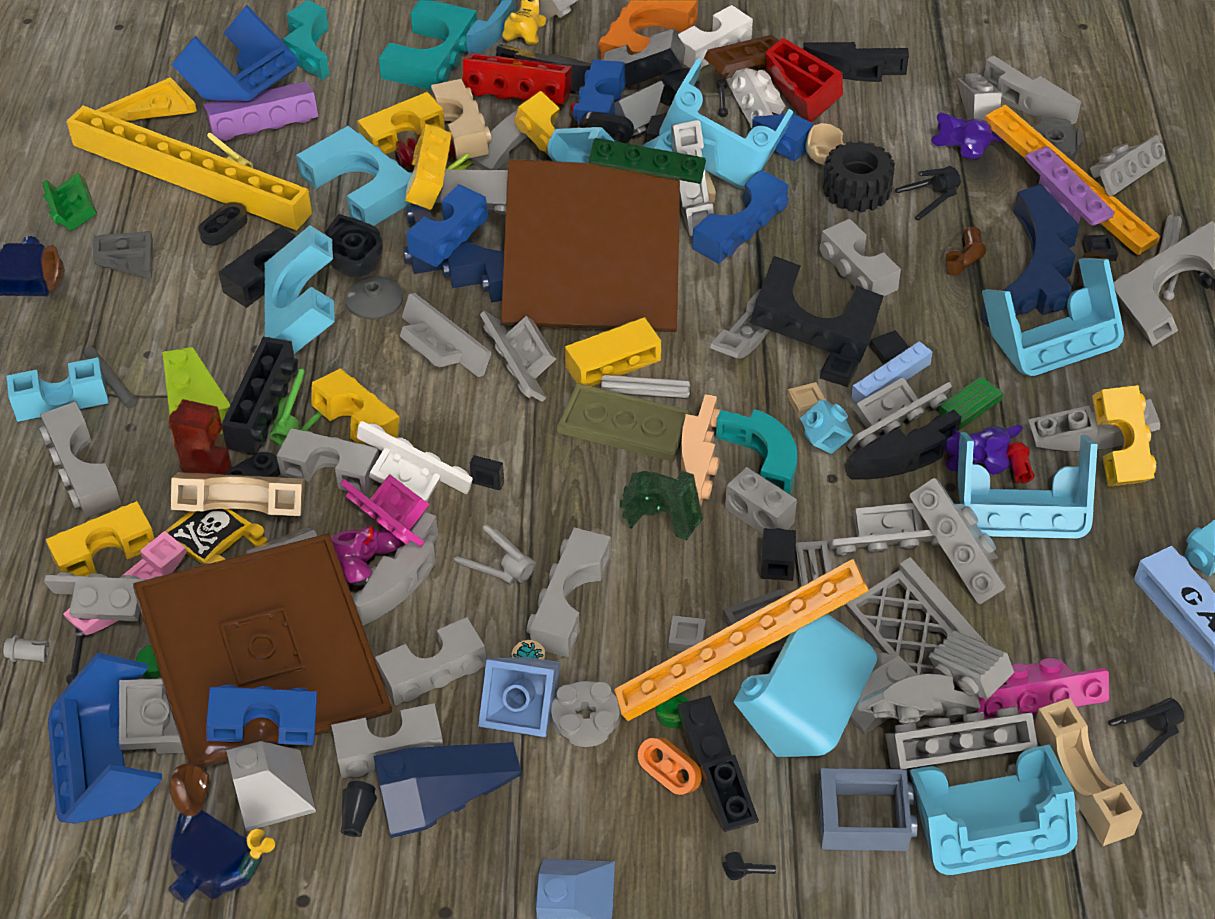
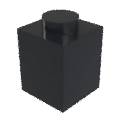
M764 528L761 579L793 581L796 530Z

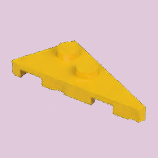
M169 77L101 107L97 111L129 121L194 113L197 109L195 102Z

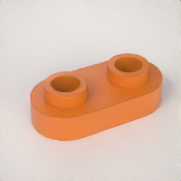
M661 737L647 739L640 745L638 760L641 767L667 789L678 795L692 793L697 790L701 783L702 774L698 764L670 741ZM659 749L663 753V758L661 761L657 757V752ZM684 770L689 774L688 781H685L683 778Z

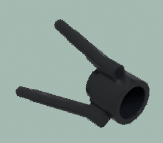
M947 166L940 169L919 171V176L933 177L895 189L896 193H901L932 184L935 191L944 193L915 216L917 221L930 213L947 198L957 194L955 188L960 186L961 178L959 172L954 167Z
M1167 698L1145 709L1108 721L1109 726H1115L1147 718L1149 725L1154 730L1163 731L1133 762L1135 767H1139L1168 738L1179 733L1176 725L1184 721V711L1175 699Z

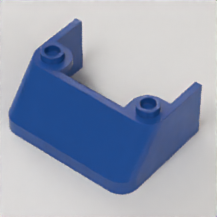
M247 5L224 32L225 36L240 50L236 56V63L242 72L234 76L197 36L189 42L172 63V66L206 100L251 101L290 75L298 66V59Z
M96 653L52 705L48 717L56 815L60 822L77 824L133 811L163 780L162 773L125 767L123 750L119 749V680H138L148 669L147 663Z

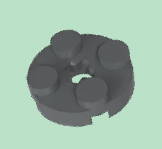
M1047 117L1040 119V124L1034 126L1033 123L1031 125L1070 160L1073 161L1075 155L1079 153L1083 134L1078 127L1077 131L1070 127V121L1057 117Z

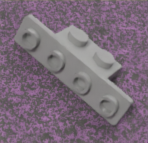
M1158 135L1151 136L1139 145L1129 147L1128 143L1114 147L1111 153L1100 156L1098 158L1099 162L1090 167L1093 178L1101 176L1108 196L1115 195L1166 160L1165 149L1162 143H1160Z
M416 293L409 294L402 318L411 325L402 327L400 337L410 344L412 349L419 351L429 359V362L434 366L445 367L460 363L477 377L484 376L491 351Z
M484 310L480 314L485 322L483 328L495 339L496 350L508 361L506 367L512 375L518 378L520 382L518 384L519 389L528 398L533 396L543 402L547 397L536 378L557 358L531 318L525 316L507 332L498 318Z
M901 378L856 403L853 410L867 429L855 435L847 445L850 451L858 446L864 448L875 442L876 436L883 432L889 434L900 428V422L906 419L909 422L916 420L925 412L923 409L931 406L932 409L937 408L948 399L946 394L951 390L952 385L948 382L918 399L906 380Z
M937 478L931 479L910 494V498L976 602L982 604L1005 590L1006 584L991 563L998 558L994 552L996 546L988 534H982L976 524L978 523V518L975 512L969 506L965 507L963 503L954 504Z
M905 503L855 508L854 519L857 537L832 539L828 543V550L836 551L837 555H849L856 553L858 548H868L869 552H880L887 550L888 545L900 544V549L916 548L920 546L919 542L931 541L932 546L941 545L931 530H923L921 515L915 504Z
M59 572L57 575H45L44 583L54 594L73 595L69 611L72 618L138 621L140 609L133 589V583L147 579H140L133 575H123L121 578H108L97 573L90 574L89 577H83L68 572Z

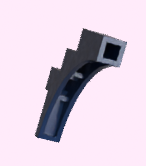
M1039 184L1017 193L1013 212L1024 226L1032 251V259L1025 271L1016 281L1002 290L1010 291L1015 316L1028 313L1033 309H1037L1042 316L1054 311H1060L1067 307L1071 285L1065 278L1071 276L1076 255L1071 251L1070 247L1075 246L1079 224L1046 188ZM984 303L981 321L988 327L989 321Z
M410 203V207H406L408 224L414 223L415 225L424 216L436 221L427 208ZM465 241L452 252L449 258L444 259L435 267L410 255L408 246L403 247L406 264H412L414 274L443 270L444 278L450 277L452 288L482 284L483 292H489L491 303L502 301L504 252L483 248Z

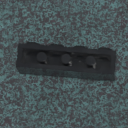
M263 336L221 424L227 449L256 454L260 444L266 441L271 420L276 419L281 398L286 397L290 378L295 376L298 370V359L294 357L292 341Z

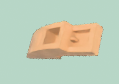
M707 394L704 396L698 416L686 414L681 443V473L684 488L693 509L699 511L703 499L710 498L712 490L710 476H716L719 467V457H715V444H713L714 432L711 431L713 427H717V417L721 410L716 409L717 396Z

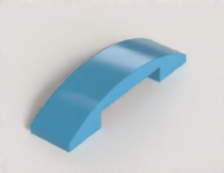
M500 0V5L487 22L477 19L466 34L468 55L470 53L478 54L502 38L506 18L512 12H516V0Z

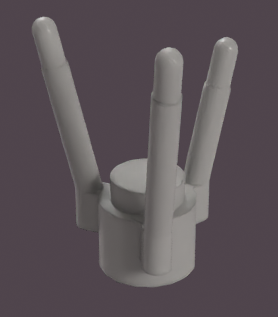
M489 525L483 526L484 531L508 552L501 562L504 572L459 556L454 558L456 563L501 578L508 584H512L515 579L520 583L526 581L536 565L534 560L522 553L497 529L493 530Z

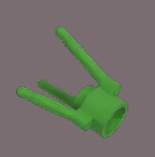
M302 368L298 371L287 403V397L281 398L277 417L269 433L271 440L282 446L291 428L309 431L322 416L318 411L299 429L298 420L290 415L305 370Z

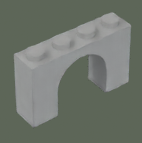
M1213 221L1197 228L1189 236L1171 244L1165 251L1153 258L1147 259L1141 266L1128 274L1120 276L1113 282L1117 301L1152 347L1178 331L1172 314L1159 299V292L1164 283L1175 274L1188 270L1205 272L1215 280V223Z

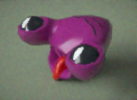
M367 526L362 530L339 532L331 538L347 583L357 586L363 585L373 574V570L366 562L374 554L395 555L398 548L405 545L404 542L389 530L377 532L372 526Z

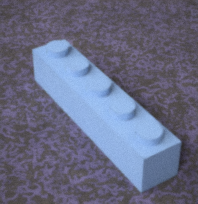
M920 341L854 384L851 399L858 403L901 378L908 380L931 364L932 351Z

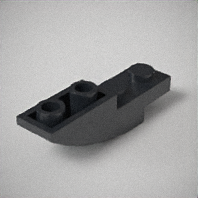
M855 42L803 43V50L841 71L843 79L882 82V75L907 74L908 48H856Z
M504 44L498 45L496 48V56L572 66L570 90L580 91V87L585 86L586 70H590L592 63L556 54L543 55Z
M953 409L944 415L936 416L927 425L919 429H913L907 436L899 429L889 434L881 435L875 442L864 448L856 449L850 455L847 476L851 480L892 477L915 471L942 459L946 440L952 436L953 429L959 431L962 416Z
M711 695L678 704L676 710L687 738L686 747L690 758L700 767L702 774L701 786L722 830L727 832L758 823L759 819L736 755L731 754Z

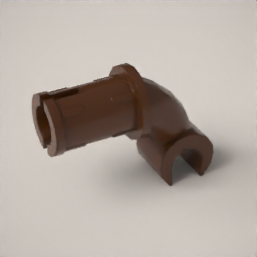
M968 227L964 230L965 247L963 253L951 251L946 254L947 274L959 275L964 271L965 267L984 257L986 246L982 243L981 230L979 228Z

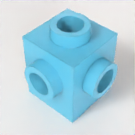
M821 399L800 417L805 428L804 435L808 441L830 454L834 453L854 436L846 420L848 415L838 404L833 405Z

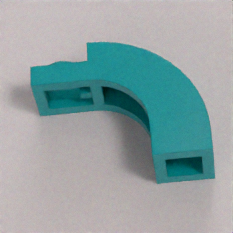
M755 409L750 418L721 410L717 417L716 439L741 445L757 452L764 460L760 476L791 495L795 484L798 457L795 441L787 428L772 416Z

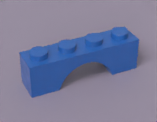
M761 170L745 184L744 206L746 209L733 215L709 214L693 228L692 249L718 264L726 257L732 256L742 243L749 241L758 229L766 226L774 215L786 208L789 201L787 197L788 184Z

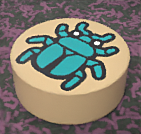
M521 641L512 650V658L530 657L546 660L545 649L537 641Z

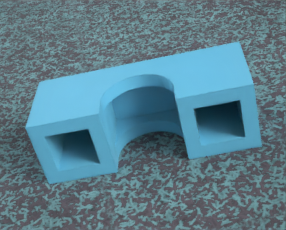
M99 358L68 363L69 376L59 383L43 381L37 370L7 375L8 397L17 422L41 417L40 414L75 401L79 409L108 404L106 381Z

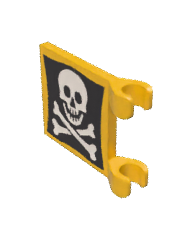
M230 509L189 511L165 531L186 548L187 555L202 565L226 560L220 554L243 535L255 547L267 542V538L263 536L264 528L261 525L250 523Z

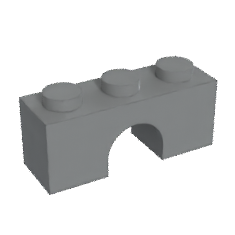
M851 219L823 230L820 244L822 256L829 260L837 268L840 275L845 277L854 288L859 286L884 296L898 290L901 269L884 252L872 257L864 256L867 235Z
M292 428L277 454L281 476L302 478L306 482H310L317 470L324 467H334L338 489L348 491L340 484L345 479L366 496H368L375 480L369 478L370 471L379 458L378 448L371 447L370 445L353 443L336 437L331 438L314 434L310 431Z
M468 617L437 630L440 652L433 657H416L411 653L407 644L375 657L384 687L395 706L403 702L413 701L423 693L435 688H442L451 681L466 674H474L486 666L485 646Z
M435 703L400 710L402 726L396 734L390 737L383 738L373 735L368 729L366 718L331 725L341 778L361 777L369 772L376 771L373 757L376 755L405 748L443 746Z

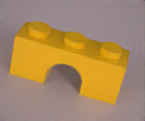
M540 91L518 106L513 122L522 133H525L536 144L538 149L544 151L548 156V143L555 130L553 125L560 108Z
M428 92L357 120L359 133L372 145L378 146L385 155L395 151L396 142L398 141L397 134L400 132L412 131L420 135L426 123L445 130L443 108Z
M425 124L415 146L412 165H415L408 182L405 201L430 210L432 209L443 186L451 132L445 131L440 127Z
M341 368L312 382L311 406L329 421L341 416H351L350 438L354 442L367 444L357 438V429L361 421L367 424H376L383 428L385 433L396 439L398 438L400 416Z
M1139 385L1103 389L1092 395L1097 426L1114 425L1120 429L1124 436V445L1120 451H1113L1103 456L1107 486L1143 483L1154 479L1156 461L1154 456L1150 454L1149 442L1151 440V432L1149 426L1145 424L1143 412L1145 411L1146 404L1143 394L1140 393Z
M136 501L45 540L59 572H68L76 576L88 577L90 574L97 573L92 559L99 550L106 547H116L123 551L127 559L141 554L140 551L155 538L146 516Z

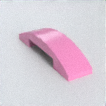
M164 531L140 551L143 559L123 575H133L140 579H151L156 576L171 574L179 565L187 550ZM70 608L63 613L64 617L85 635L95 633L118 621L72 618L69 614Z

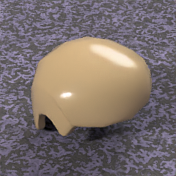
M819 123L813 125L807 135L805 144L810 158L819 164L825 165L826 157L829 156V152L832 149H836V146L840 144L846 145L842 140L843 132L831 124Z

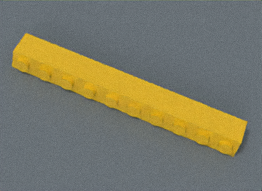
M84 105L66 121L73 146L225 204L240 203L246 208V212L296 231L312 215L309 190L305 187Z

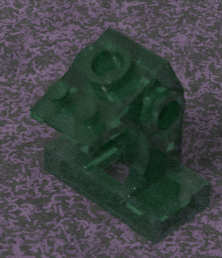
M682 471L678 478L674 479L656 472H635L631 475L629 486L624 487V500H620V508L625 509L622 517L627 519L630 529L634 527L644 514L654 515L658 511H662L671 515L676 537L687 540L703 520L694 474Z

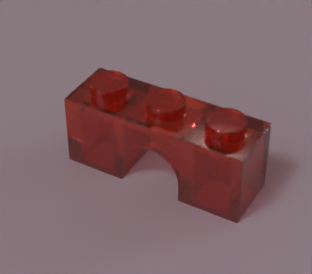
M182 399L176 411L174 410L171 413L168 423L174 438V448L177 450L180 460V469L183 473L223 475L232 468L228 448L214 445L223 429L218 407Z

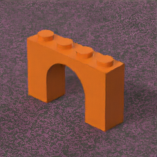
M630 0L628 5L622 8L618 19L612 22L608 33L602 36L599 41L598 49L601 51V60H603L605 52L625 45L629 46L633 54L643 51L648 46L650 38L636 33L639 29L658 26L667 29L674 28L675 31L683 32L693 27L698 16V0Z

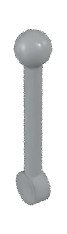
M1179 273L1172 276L1168 289L1163 293V298L1166 301L1174 298L1173 290Z

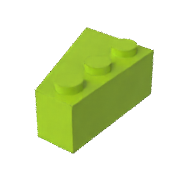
M188 347L162 352L169 414L176 442L223 434L221 424L230 407V403L194 348Z

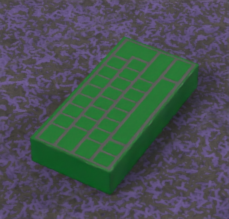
M980 376L939 406L938 412L944 415L954 409L962 416L959 428L962 429L1000 402L1003 398V392Z

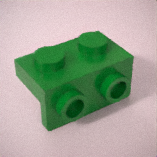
M79 173L57 188L48 180L42 182L45 191L43 197L51 209L49 215L57 225L62 224L71 232L97 214L86 180Z

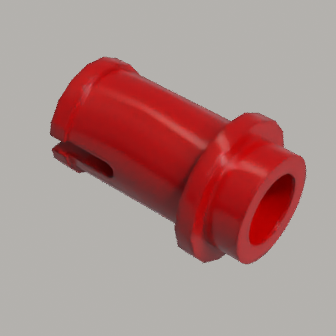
M1022 442L1010 444L1006 453L1011 463L1015 482L1020 483V478L1022 484L1032 481L1035 475L1028 458L1030 455L1029 448Z

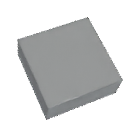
M673 615L668 650L683 652L703 641L706 619Z

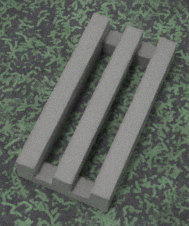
M827 541L796 542L795 558L800 587L808 584L803 550L808 552L812 581L819 578L815 549H820L824 574L832 570Z

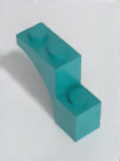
M306 0L286 14L289 35L283 38V43L297 57L298 67L323 80L330 75L327 54L322 52L316 44L320 37L329 30L327 13L325 8L310 0Z

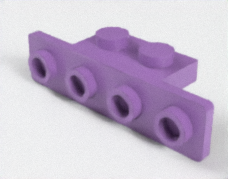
M1049 147L1041 148L1026 155L1025 160L1041 175L1039 184L1046 188L1078 224L1081 216L1091 226L1113 218L1114 211Z

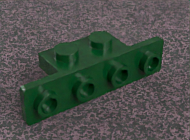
M594 138L589 163L700 184L702 183L706 158Z

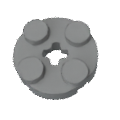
M581 681L570 685H563L558 689L557 696L552 703L551 715L555 731L559 736L561 733L564 737L568 738L569 743L575 746L590 747L603 743L614 729L616 731L620 723V708L617 697L611 692V687L605 682ZM582 709L593 711L590 713V718L584 719L582 714L577 713Z

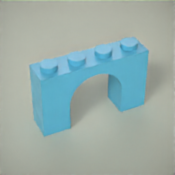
M349 126L296 155L299 175L315 189L348 172H365L375 176L372 181L347 195L349 216L351 218L374 226L410 204V202L405 201V196L412 173L407 172L399 166L396 160L390 159L378 146L372 145L361 133H357Z
M311 225L265 263V337L292 341L294 354L335 322L334 300L313 287H310L299 296L306 282L333 259L332 239Z

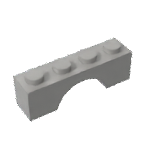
M76 401L40 414L44 426L40 427L39 431L45 445L52 444L53 446L48 450L54 465L61 464L62 466L58 473L64 487L71 486L72 490L67 492L74 509L80 507L84 517L88 518L122 505L116 485L106 464H91L77 459L82 449L92 441Z
M575 527L570 538H565L562 542L559 563L552 565L549 574V586L547 589L543 588L538 599L539 609L536 614H531L527 624V633L530 634L531 640L539 642L546 652L568 658L579 635L580 622L579 612L568 604L566 598L573 589L584 583L601 581L611 558L610 536Z

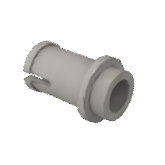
M14 635L12 638L5 640L4 658H10L11 662H16L17 659L47 662L50 644L49 641L20 639L18 635Z

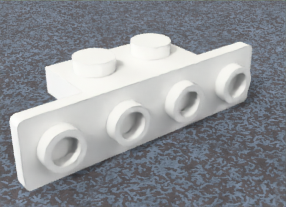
M745 68L737 70L732 78L725 79L751 128L752 119L755 116L773 115L772 112L781 114L786 107L779 91L774 87L770 75L763 70L755 71Z
M361 421L358 425L357 438L382 451L370 471L369 478L382 484L390 474L426 502L439 481L464 494H468L473 478L464 469L457 466L451 467L441 462L440 458L430 452L424 453L414 448L406 439H396L385 433L383 428L376 424H367Z

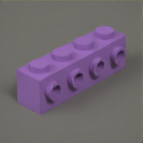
M307 81L266 90L251 101H215L203 104L209 131L221 141L230 140L240 134H257L262 129H280L285 127L286 124L293 122L306 123L311 118L318 117L314 91Z

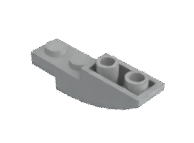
M994 55L986 60L984 78L1001 92V101L1040 118L1057 117L1066 119L1071 124L1077 122L1081 105L1080 100L1042 76L1032 80Z
M1145 400L1146 407L1143 412L1145 424L1149 426L1150 432L1160 430V421L1152 400ZM1089 405L1028 419L1036 447L1052 450L1079 451L1080 435H1087L1096 442L1097 449L1124 445V436L1119 428L1114 425L1097 426L1095 412H1091Z
M424 512L419 522H415L410 531L425 542L422 547L411 540L408 545L405 544L398 548L394 559L383 556L378 566L372 568L373 574L369 577L363 590H359L353 600L362 626L380 618L404 601L422 583L435 565L434 542L438 537L435 515Z
M940 674L915 675L902 679L871 693L857 703L859 711L873 713L876 718L891 717L899 719V722L903 724L920 721V716L939 715L950 717V721L963 720L962 715L980 709L979 697L977 695L969 696L965 692L954 690L953 677Z

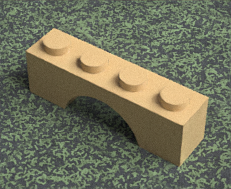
M462 79L431 85L432 97L443 108L444 121H452V123L448 124V129L452 133L451 142L456 159L458 160L466 153L469 154V158L489 154L487 143L492 142L488 126L485 127L483 115L479 113L477 102L473 100L470 87L465 88Z
M181 472L172 477L171 510L249 509L261 511L268 515L301 516L304 511L305 479Z
M1068 698L1039 708L1034 724L1036 738L1041 746H1051L1074 791L1075 799L1080 803L1079 809L1101 845L1105 846L1133 836L1143 813L1125 784L1116 785L1112 783L1100 770L1090 747L1088 726L1072 700Z

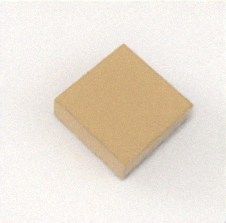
M816 382L788 389L787 397L798 418L802 417L821 399L825 400Z

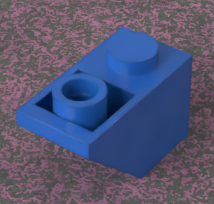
M786 114L755 116L752 119V129L756 126H766L776 131ZM793 114L789 126L774 152L795 162L806 152L807 135L815 124Z

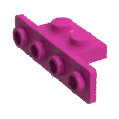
M390 474L371 499L345 479L342 480L340 484L348 490V493L345 495L348 499L361 507L363 511L392 532L393 535L406 545L412 540L422 547L425 542L410 531V529L420 519L429 503Z
M1046 658L1041 660L1040 663L1028 665L1012 664L1014 673L987 700L979 697L980 709L976 710V713L984 712V718L997 716V709L1017 707L1018 713L1037 714L1039 708L1068 698L1072 700L1075 707L1107 702L1109 700V672L1105 668L1073 673L1061 659Z

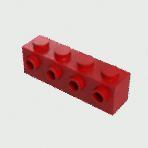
M470 53L463 59L462 81L465 88L470 87L472 95L475 96L494 94L498 99L516 97L521 98L522 102H526L542 91L553 103L560 106L570 97L572 66Z

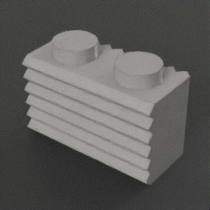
M953 631L952 635H948V638L944 639L943 644H939V647L935 648L934 652H930L929 656L934 668V674L953 677L954 686H958L969 696L978 695L985 700L1014 673L1006 652L958 631Z

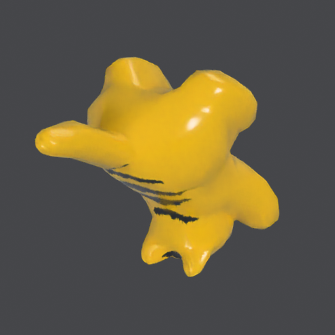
M521 0L520 10L515 13L512 12L504 22V30L502 32L504 40L512 41L517 37H522L527 45H535L539 42L537 36L538 28L543 27L547 20L544 15H539V0Z

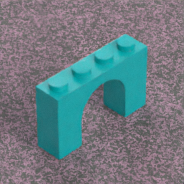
M419 0L411 11L412 32L444 42L428 49H415L389 43L379 57L381 79L431 90V85L447 82L453 68L458 66L463 53L468 51L466 34L477 21V10L433 0Z

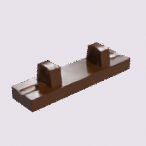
M773 35L708 49L704 59L709 64H712L716 72L724 77V79L732 78L737 70L753 67L757 71L763 70L766 67L765 52L779 40Z

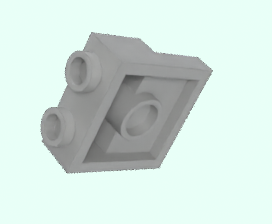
M119 680V749L156 748V754L184 753L162 680Z

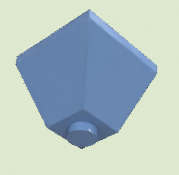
M530 657L487 658L478 727L546 737L552 716V703L557 696L561 662Z
M542 859L538 877L537 919H612L615 861Z

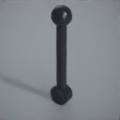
M720 79L717 81V88L720 91L718 115L726 117L728 115V109L725 108L727 81Z
M77 627L71 673L66 677V682L69 685L78 675L83 638H85V634Z

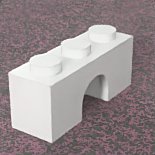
M731 5L713 15L712 32H704L693 26L678 34L685 46L683 63L692 68L698 58L702 61V68L709 64L704 59L708 49L751 40L753 19Z

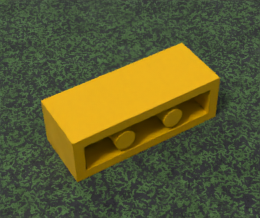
M645 317L565 346V365L576 383L588 386L600 384L603 375L621 376L661 361V339Z

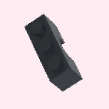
M673 28L650 36L648 46L637 54H633L629 46L625 45L605 52L603 60L624 62L625 87L683 68L685 46Z
M280 226L233 262L226 265L218 272L223 293L246 308L265 295V263L297 236Z

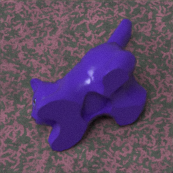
M942 112L937 115V130L939 134L931 139L932 143L937 146L961 147V155L968 159L981 157L990 142H1005L991 130V125L985 120L977 118L964 120Z
M1018 424L1007 429L1000 426H990L980 432L968 434L974 441L973 464H984L987 472L993 475L1006 470L1010 464L1006 453L1010 439L1016 437L1023 429L1022 425ZM957 429L952 430V436L946 440L945 451L952 456L946 462V467L951 471H958L960 432Z

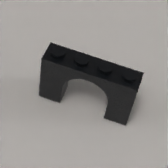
M773 256L749 323L830 353L834 352L857 359L860 363L868 347L884 295L856 286L844 314L834 318L814 316L802 309L794 298L793 287L801 265Z

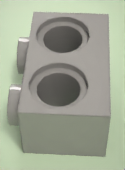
M746 467L727 485L725 510L763 534L764 528L788 530L794 524L797 499Z

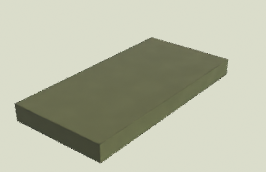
M577 383L557 425V433L674 462L682 443V431L686 414L692 415V411Z

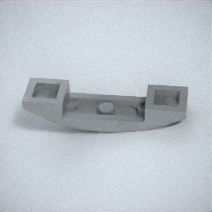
M517 110L501 121L490 132L492 142L487 143L489 154L471 158L473 164L484 170H497L508 161L509 151L527 137L513 123ZM558 113L556 121L560 118V113Z
M700 120L672 124V152L703 157L701 148H704ZM705 170L702 183L700 184L680 180V205L689 236H693V228L709 214H714L713 204L709 202Z
M761 289L748 301L746 312L730 331L723 329L711 343V349L741 359L757 348L770 331L749 323Z

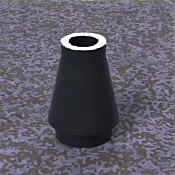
M350 781L347 784V788L342 790V826L340 831L342 834L350 837L362 836L363 828L377 800L375 795L376 788L373 785L363 781Z

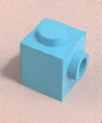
M1213 520L1204 528L1198 527L1191 532L1186 540L1188 546L1184 557L1192 566L1201 570L1208 577L1215 573V520Z

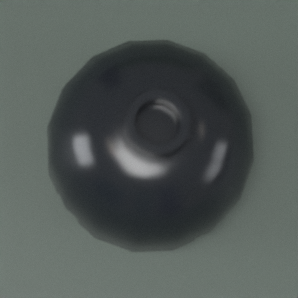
M353 221L354 226L344 227V223L337 225L327 235L332 239L333 259L330 261L331 266L340 274L348 277H361L374 271L381 261L383 253V242L379 230L373 225L361 221Z

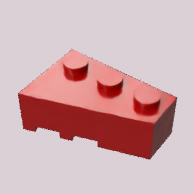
M781 38L765 52L767 73L803 119L812 123L843 95L841 71L785 38Z

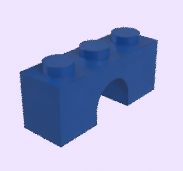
M593 59L590 70H586L585 86L580 87L579 103H575L573 109V118L578 121V127L582 116L590 111L615 115L614 99H621L626 85L624 62Z
M458 184L442 199L444 221H434L424 216L406 233L409 254L435 267L444 259L449 258L452 252L487 220L486 196Z
M234 685L210 687L206 725L207 741L243 742L245 726L253 719L267 718L278 727V744L314 745L317 691H308L304 688L274 690L267 686H259L254 689L238 688Z

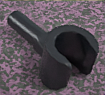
M740 852L726 854V862L722 863L725 873L730 880H739L746 876V874L776 873L775 865L744 863Z

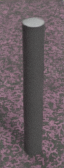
M92 346L85 348L83 354L87 359L99 358L105 381L127 408L134 407L137 400Z

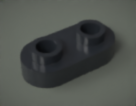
M594 111L585 113L579 124L580 128L602 127L614 141L622 143L629 142L634 131V125L630 119L624 116Z
M234 202L220 207L199 225L198 230L201 241L204 244L213 246L226 241L247 223L246 208L242 204Z
M270 452L257 453L227 470L223 475L278 477L280 470L277 456Z

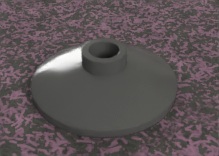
M373 276L363 278L351 285L347 290L345 301L347 308L355 316L375 320L395 313L403 302V292L401 287L392 279Z

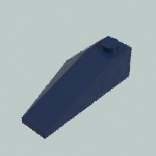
M513 742L414 747L373 756L391 838L426 830L437 824L436 820L451 811L455 813L465 808V803L481 794L487 795L522 775Z

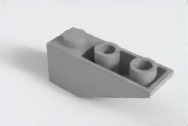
M968 73L965 74V78H957L967 120L976 118L985 120L987 114L1001 107V92L988 82L987 79L981 77V74Z

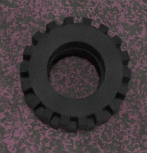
M850 141L846 142V145L840 144L836 146V149H832L829 152V156L826 157L823 180L825 196L829 197V201L832 204H837V207L841 209L847 208L848 211L852 212L854 210L866 212L867 209L872 211L877 209V206L882 207L886 200H889L892 192L895 162L891 159V154L884 152L885 149L881 146L876 147L874 143L870 142L863 143V141H857V143H853Z

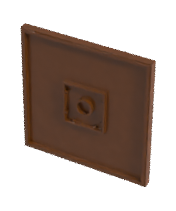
M508 159L501 325L515 326L525 316H528L537 327L611 330L645 317L654 331L677 332L680 180L590 163Z
M329 533L133 583L135 596L187 763L196 764L204 768L228 761L226 750L259 741L283 745L278 744L279 730L277 725L267 718L251 720L244 728L243 742L207 741L206 725L210 687L234 685L238 688L254 689L259 686H267L274 690L304 688L308 691H317L314 735L331 731V725L361 718L369 720L392 712L391 703Z

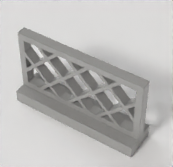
M911 557L900 563L899 571L870 588L868 592L847 603L849 612L870 634L884 653L900 656L901 648L920 651L918 663L906 662L914 671H917V675H921V672L933 673V665L923 664L925 651L934 652L935 648H938L939 645L926 643L928 631L942 632L947 638L948 635H952L953 631H958L987 644ZM898 583L906 590L905 599L887 597L888 589ZM866 603L880 604L878 616L864 615L859 608ZM885 605L904 607L902 619L883 617ZM908 608L922 609L926 613L925 622L906 620ZM881 625L900 627L898 640L883 638L880 634ZM904 629L924 630L922 643L904 641Z

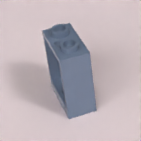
M820 769L818 798L821 850L908 851L911 837L917 836V816L910 815V805H914V785L907 782V771L905 769ZM837 795H893L895 797L897 828L839 827Z

